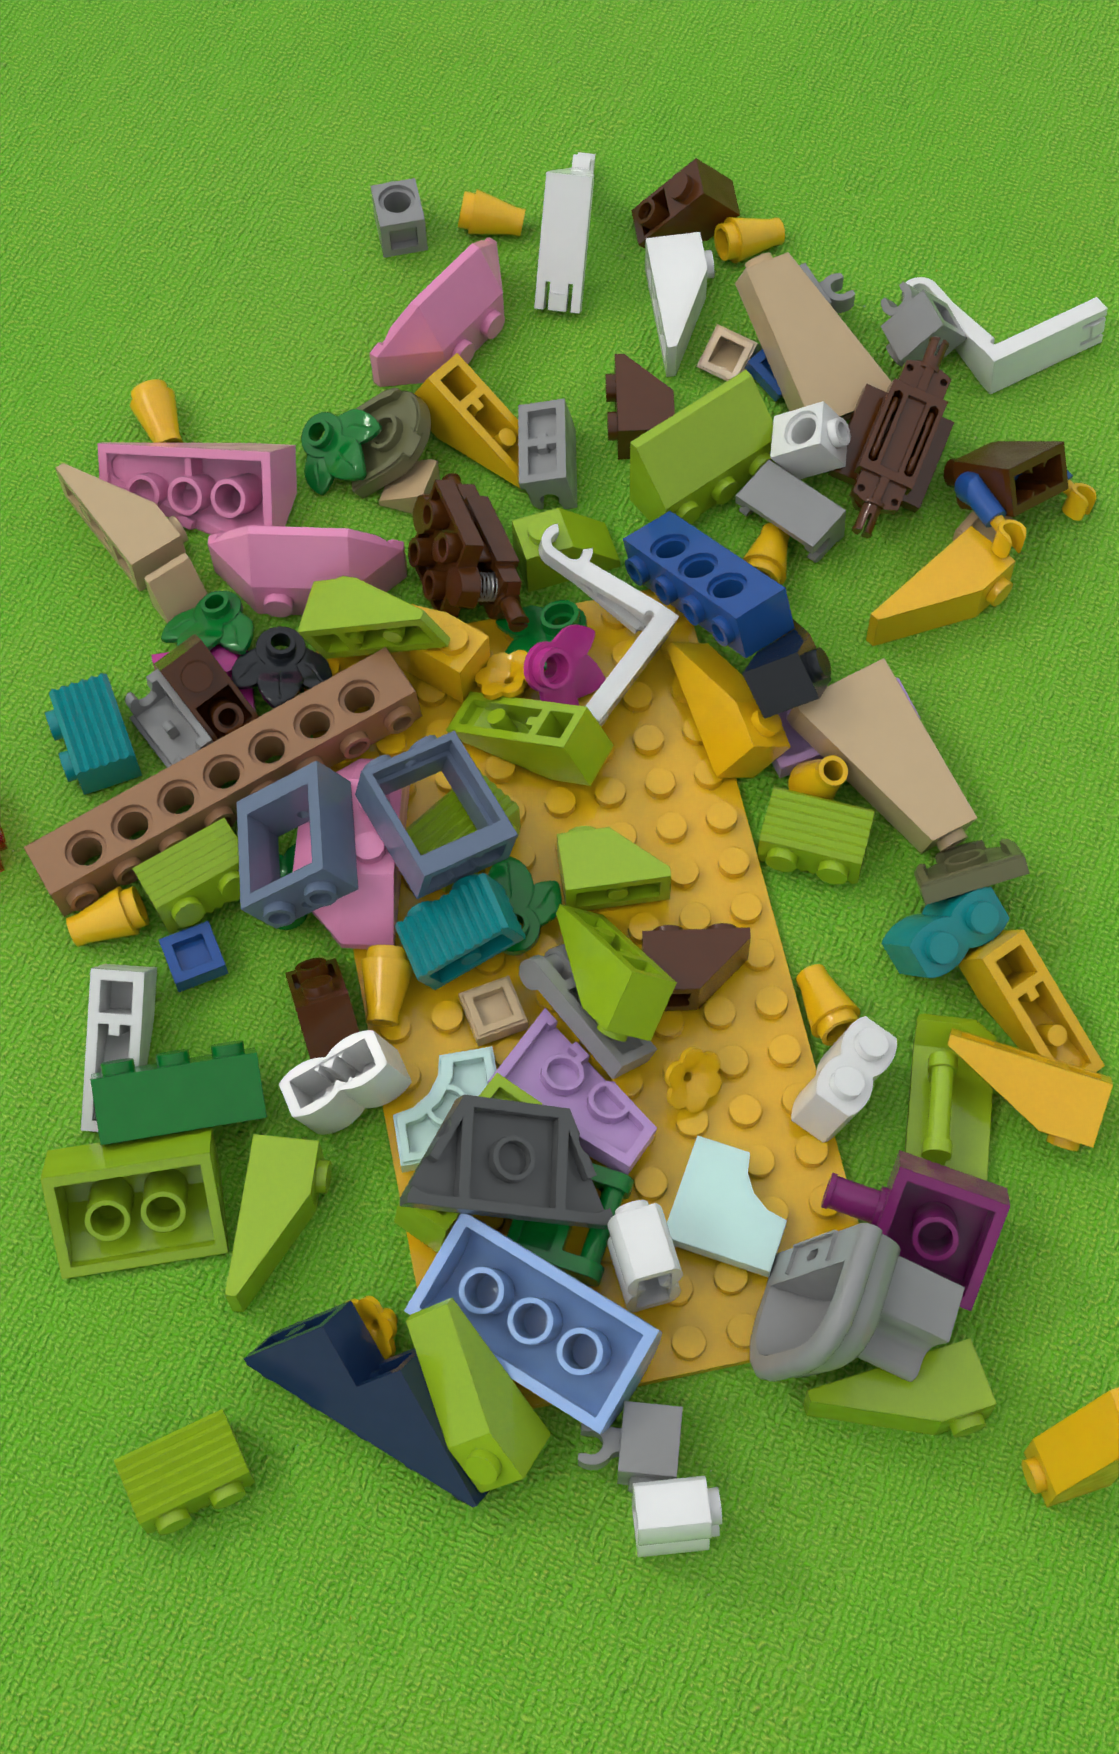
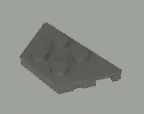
M462 1095L453 1103L403 1191L399 1205L401 1207L604 1230L608 1229V1222L613 1217L610 1208L604 1210L591 1179L597 1176L589 1155L580 1145V1133L570 1108L472 1095Z

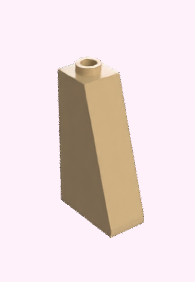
M768 252L758 255L745 263L746 268L735 282V285L789 411L824 401L835 413L845 421H848L852 417L866 384L887 392L892 381L789 252L774 258Z
M885 658L827 686L820 699L791 709L787 716L791 727L823 758L834 755L843 759L848 767L846 781L921 854L935 846L938 847L940 852H944L968 838L965 831L977 819V816Z

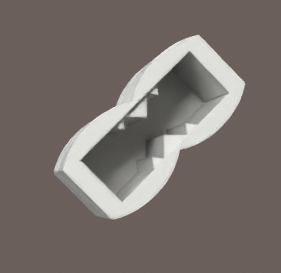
M866 1016L853 1022L821 1058L816 1076L799 1093L793 1104L791 1120L822 1143L832 1139L868 1102L872 1093L873 1082L888 1068L894 1059L897 1049V1038Z
M366 1030L354 1033L341 1040L331 1049L326 1057L313 1058L297 1065L283 1077L279 1087L291 1116L317 1134L324 1135L340 1131L349 1126L362 1114L365 1108H375L393 1101L409 1087L412 1081L398 1050L375 1031Z
M636 1200L618 1207L615 1210V1215L609 1220L607 1225L610 1233L607 1245L627 1310L637 1312L674 1301L681 1292L678 1281L682 1278L683 1272L662 1207L657 1203L649 1205L647 1200Z
M705 1476L632 1483V1513L638 1557L709 1550L710 1538L720 1536L719 1525L722 1524V1510L718 1487L707 1488Z

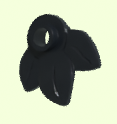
M282 626L264 631L257 639L256 648L239 656L232 667V681L237 688L242 690L258 686L263 699L273 709L296 697L302 687L309 690L332 677L327 660L321 654L306 648L303 637L297 631ZM276 646H286V647H288V648H286V649H284V650H278V649H275L274 647H276Z

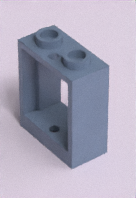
M455 731L438 738L435 735L426 736L415 742L408 751L392 758L390 755L379 756L367 763L363 770H361L355 796L416 899L509 858L518 834ZM442 771L477 831L420 855L385 795Z
M316 760L237 801L241 910L277 929L290 925L296 919L321 907L329 906L337 899L358 890L352 791L349 780ZM310 821L312 863L280 878L278 837Z

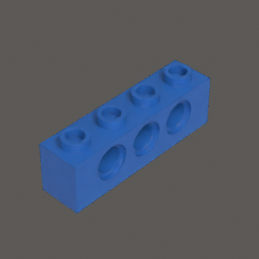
M673 512L665 513L623 538L628 557L625 560V567L629 576L637 585L646 586L656 593L663 604H671L682 612L692 625H700L710 632L720 645L724 647L728 645L744 658H748L795 628L785 587Z

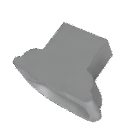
M860 1223L840 1231H829L793 1245V1248L776 1254L751 1334L750 1363L758 1378L776 1382L792 1377H808L836 1370L859 1358L908 1382H912L917 1377L923 1358L930 1348L950 1341L965 1287L899 1256L901 1251L899 1245L891 1238L882 1234V1230L873 1224Z

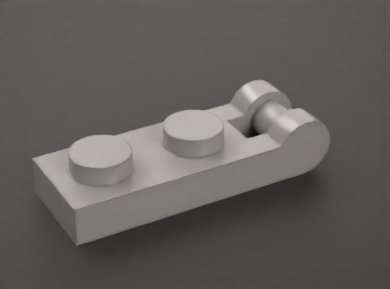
M565 944L549 949L545 956L535 955L520 963L519 976L522 983L528 989L538 990L612 1079L647 1063L656 1052L657 1048L651 1041L630 1036L625 1042L617 1041L597 1030L598 1023L581 1006Z

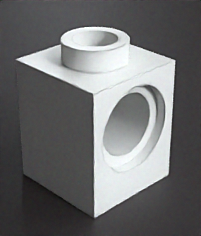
M824 401L776 415L773 419L770 458L799 480L846 467L847 445H849L851 439L849 425Z

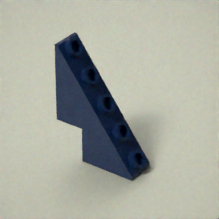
M351 1300L273 1332L244 1358L249 1367L259 1372L266 1379L275 1382L308 1403L312 1408L321 1411L351 1430L361 1439L370 1442L400 1461L410 1470L419 1473L446 1490L459 1501L475 1507L488 1494L489 1491L479 1492L447 1448L415 1348L384 1359Z

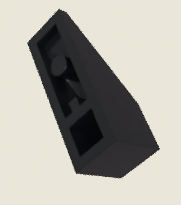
M794 619L795 628L757 651L742 673L764 719L820 699L831 681V665L825 651L820 647L816 648L810 633Z

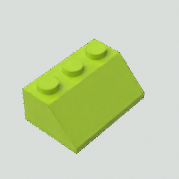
M747 370L742 371L630 442L629 500L650 522L671 511L692 525L699 518L700 514L717 503L724 504L732 499L737 491L744 487L768 460L777 464L770 458L773 421L752 375Z
M212 1127L100 1145L99 1142L47 1151L40 1180L62 1279L229 1252L222 1177Z

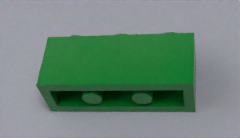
M243 1040L211 1045L212 1054L190 1058L189 1050L181 1049L156 1054L157 1063L135 1067L133 1058L101 1063V1072L91 1074L90 1078L100 1145L267 1118L255 1047L244 1049Z

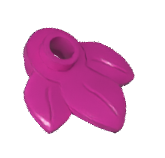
M569 625L563 628L551 642H539L529 650L524 661V676L528 685L539 692L541 701L579 706L578 698L596 691L606 680L597 663L587 655L595 636L593 629L583 625ZM545 662H546V663H547V667H546V671L544 672V665H545Z

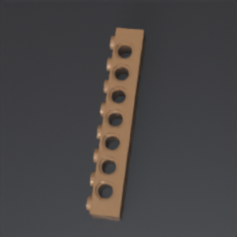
M385 647L26 845L24 849L63 916L65 917L73 911H81L97 901L100 896L116 887L137 881L138 878L132 868L223 817L232 827L237 820V801L316 760L331 768L345 759L359 757L369 749L370 745L386 736L407 730L415 720L422 717L416 691ZM361 707H371L366 712L354 713ZM327 731L321 737L310 738L316 732ZM273 756H282L274 763H265ZM237 780V782L229 788H220L224 783L228 781ZM192 805L188 811L182 814H175L179 808ZM147 830L140 838L129 840L134 833ZM101 855L95 863L84 865L89 858Z

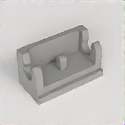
M565 398L518 405L520 488L526 489L532 505L538 509L544 508V495L547 494L558 496L559 503L564 509L576 508V429Z
M768 460L736 494V503L741 506L739 509L740 513L746 517L753 512L757 513L803 544L805 549L810 552L807 558L815 563L821 560L833 545L844 537L846 510L771 460Z
M158 669L146 676L147 685L151 689L147 696L138 699L132 692L127 693L125 703L133 714L129 717L167 768L213 743L211 737Z

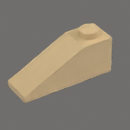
M65 463L55 467L65 497L139 592L147 588L144 580L145 576L179 555L186 553L183 543L188 541V536L183 526L175 516L172 515L167 518L156 503Z

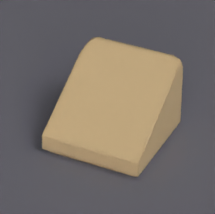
M717 324L696 367L728 381L746 370L747 362L762 350V346Z
M432 459L417 461L408 472L384 487L379 499V505L413 514L417 497L422 494H430L435 479L440 480L438 461Z
M186 553L179 555L144 578L151 603L166 623L179 613L195 608L197 603L207 595Z

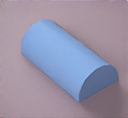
M462 1213L459 1215L404 1312L411 1315L453 1297L511 1379L599 1434H603L613 1424L624 1408V1401H629L651 1363L662 1337L661 1330L471 1214Z

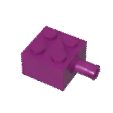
M899 1150L887 1186H882L880 1191L845 1179L832 1172L821 1203L822 1208H829L879 1227L882 1230V1234L891 1238L899 1245L901 1249L899 1256L965 1287L959 1307L972 1311L1011 1206L1007 1188Z

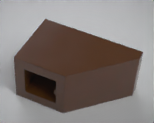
M697 158L631 210L638 245L645 248L646 238L700 232L702 241H708L714 236V231L718 224L724 223L728 217L740 216L733 181Z
M615 354L614 373L605 374L606 402H615L616 412H607L608 441L617 440L618 460L630 459V442L675 414L673 389L627 355Z
M193 634L154 663L214 742L259 717L196 634Z
M718 923L710 925L706 929L684 930L676 925H663L656 927L653 931H642V951L677 982L664 1011L698 1010L748 960L751 940L750 927L737 928L732 924Z
M324 958L308 959L299 963L295 970L285 973L310 1059L326 1057L337 1043L359 1032L349 993L336 958L327 961Z

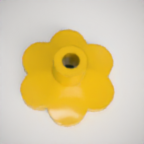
M516 650L510 654L505 652L496 653L488 659L487 666L480 669L475 675V681L481 687V692L486 699L495 700L502 696L521 698L524 695V688L527 683L524 676V661L527 655L525 650Z
M695 1046L686 1048L682 1052L679 1061L672 1062L665 1074V1081L669 1086L666 1095L668 1104L676 1109L685 1108L691 1113H698L703 1110L708 1098L714 1097L721 1088L722 1079L717 1073L720 1068L719 1056L712 1051L703 1052Z
M368 1295L360 1300L350 1299L383 1358L393 1357L396 1352L393 1338L397 1334V1317L394 1311L390 1308L382 1309L380 1302L373 1296Z

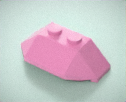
M489 237L485 241L480 240L472 243L407 306L390 327L385 340L382 343H377L370 352L373 382L380 387L424 383L429 376L456 353L469 364L475 351L488 339H493L500 333L505 323L498 248L495 240Z
M249 525L229 530L222 535L213 534L208 537V547L214 571L257 614H268L274 617L303 615L314 581L336 579L340 576L356 577L380 590L388 592L407 577V561L403 541L394 539L386 541L377 535L353 529Z
M360 758L336 772L351 782L358 890L337 899L329 906L312 911L314 916L332 934V937L341 948L368 949L372 945L395 946V924L398 917L401 872L355 796L361 770L373 759ZM410 785L385 795L405 829ZM310 821L298 826L293 872L312 863Z

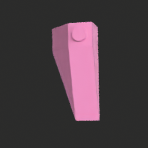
M97 443L99 479L156 503L165 516H175L181 525L189 530L197 529L209 535H222L229 530L249 525L285 527L297 494L296 445L264 443Z

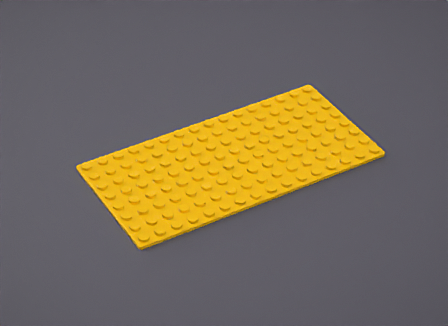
M650 589L640 591L663 604L656 593ZM594 600L575 603L584 612L587 627L595 631L594 640L587 655L597 663L603 675L607 678L642 631H637L634 634ZM663 604L677 614L679 618L667 640L602 726V729L614 746L591 786L550 780L467 743L462 742L482 775L487 776L490 782H494L497 788L501 789L505 795H508L519 806L520 833L514 843L510 856L518 859L526 866L534 884L543 881H557L561 890L562 904L565 905L557 857V834L567 833L569 830L579 826H592L596 829L610 827L670 867V899L587 911L604 915L641 950L642 931H653L656 927L663 925H676L684 930L706 929L710 925L718 923L732 924L737 928L750 927L751 940L748 960L698 1010L664 1011L651 1039V1042L657 1048L656 1052L647 1063L615 1079L608 1075L538 990L528 989L520 979L519 966L522 961L535 955L545 956L549 949L564 944L557 917L540 928V937L537 943L526 953L512 956L501 952L437 990L418 981L413 971L399 1013L398 1025L394 1027H380L367 1023L368 1030L375 1031L398 1050L412 1081L399 1097L383 1105L400 1197L415 1171L402 1173L393 1115L413 1108L429 1094L438 1076L439 1055L493 1046L496 1069H498L544 1008H546L557 1020L556 1028L571 1044L578 1042L590 1055L588 1062L606 1081H614L657 1127L652 1142L628 1174L635 1183L629 1199H623L621 1206L636 1200H647L649 1205L657 1203L662 1207L667 1222L698 1135L750 1152L748 1175L754 1194L767 1210L787 1220L777 1252L780 1253L793 1248V1245L832 1230L840 1231L857 1225L859 1222L857 1218L821 1207L832 1172L847 1179L835 1136L829 1141L822 1143L791 1120L792 1108L797 1096L816 1076L817 1070L736 778H716L666 650V646L671 642L699 643L695 627L678 609L671 604ZM498 619L467 623L489 636L491 656L499 652H505L514 640L497 627L496 620ZM370 655L330 658L326 660L329 663L332 676ZM401 669L416 691L422 717L415 720L407 730L386 736L370 745L369 749L359 757L345 759L330 769L337 772L360 758L375 759L382 755H390L392 758L408 751L415 742L426 736L435 735L438 738L448 734L446 729L462 703ZM526 683L525 692L521 698L540 700L539 692L532 689ZM477 686L473 692L482 693L481 687ZM597 690L578 698L579 706H586ZM361 707L354 713L366 712L371 707ZM327 731L316 732L313 734V738L321 737ZM442 771L410 784L406 828L452 790ZM492 866L479 871L478 874L485 873L488 875ZM401 874L397 922L403 921L413 906L424 901L439 900L442 895H447L449 892L445 893L442 889H439L416 899ZM396 931L395 946L403 947ZM353 949L366 1016L367 1008L361 960L367 957V949ZM509 976L527 1018L528 1029L478 1047L460 1003L459 993ZM692 1046L701 1049L703 1052L712 1051L719 1056L720 1068L717 1073L722 1079L719 1092L714 1097L708 1098L704 1109L698 1113H691L685 1108L676 1109L670 1106L666 1099L669 1088L665 1081L666 1071L672 1062L679 1061L682 1052L686 1048ZM590 1157L592 1163L606 1167L602 1163ZM596 1189L598 1196L600 1198L602 1192L599 1189ZM472 1215L505 1236L508 1235L513 1219ZM573 1226L564 1251L580 1256L589 1228ZM406 1231L416 1286L418 1288L437 1252ZM607 1245L601 1262L605 1270L600 1285L589 1287L627 1310ZM675 1247L683 1272L682 1278L678 1281L681 1289L680 1295L672 1302L631 1312L662 1331L658 1348L637 1387L750 1363L751 1334L768 1277ZM513 1380L533 1409L552 1405Z

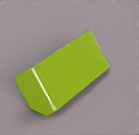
M920 1014L916 1020L912 1050L905 1152L987 1181L993 1087L947 1044L952 1028L996 1041V1036L974 1019Z

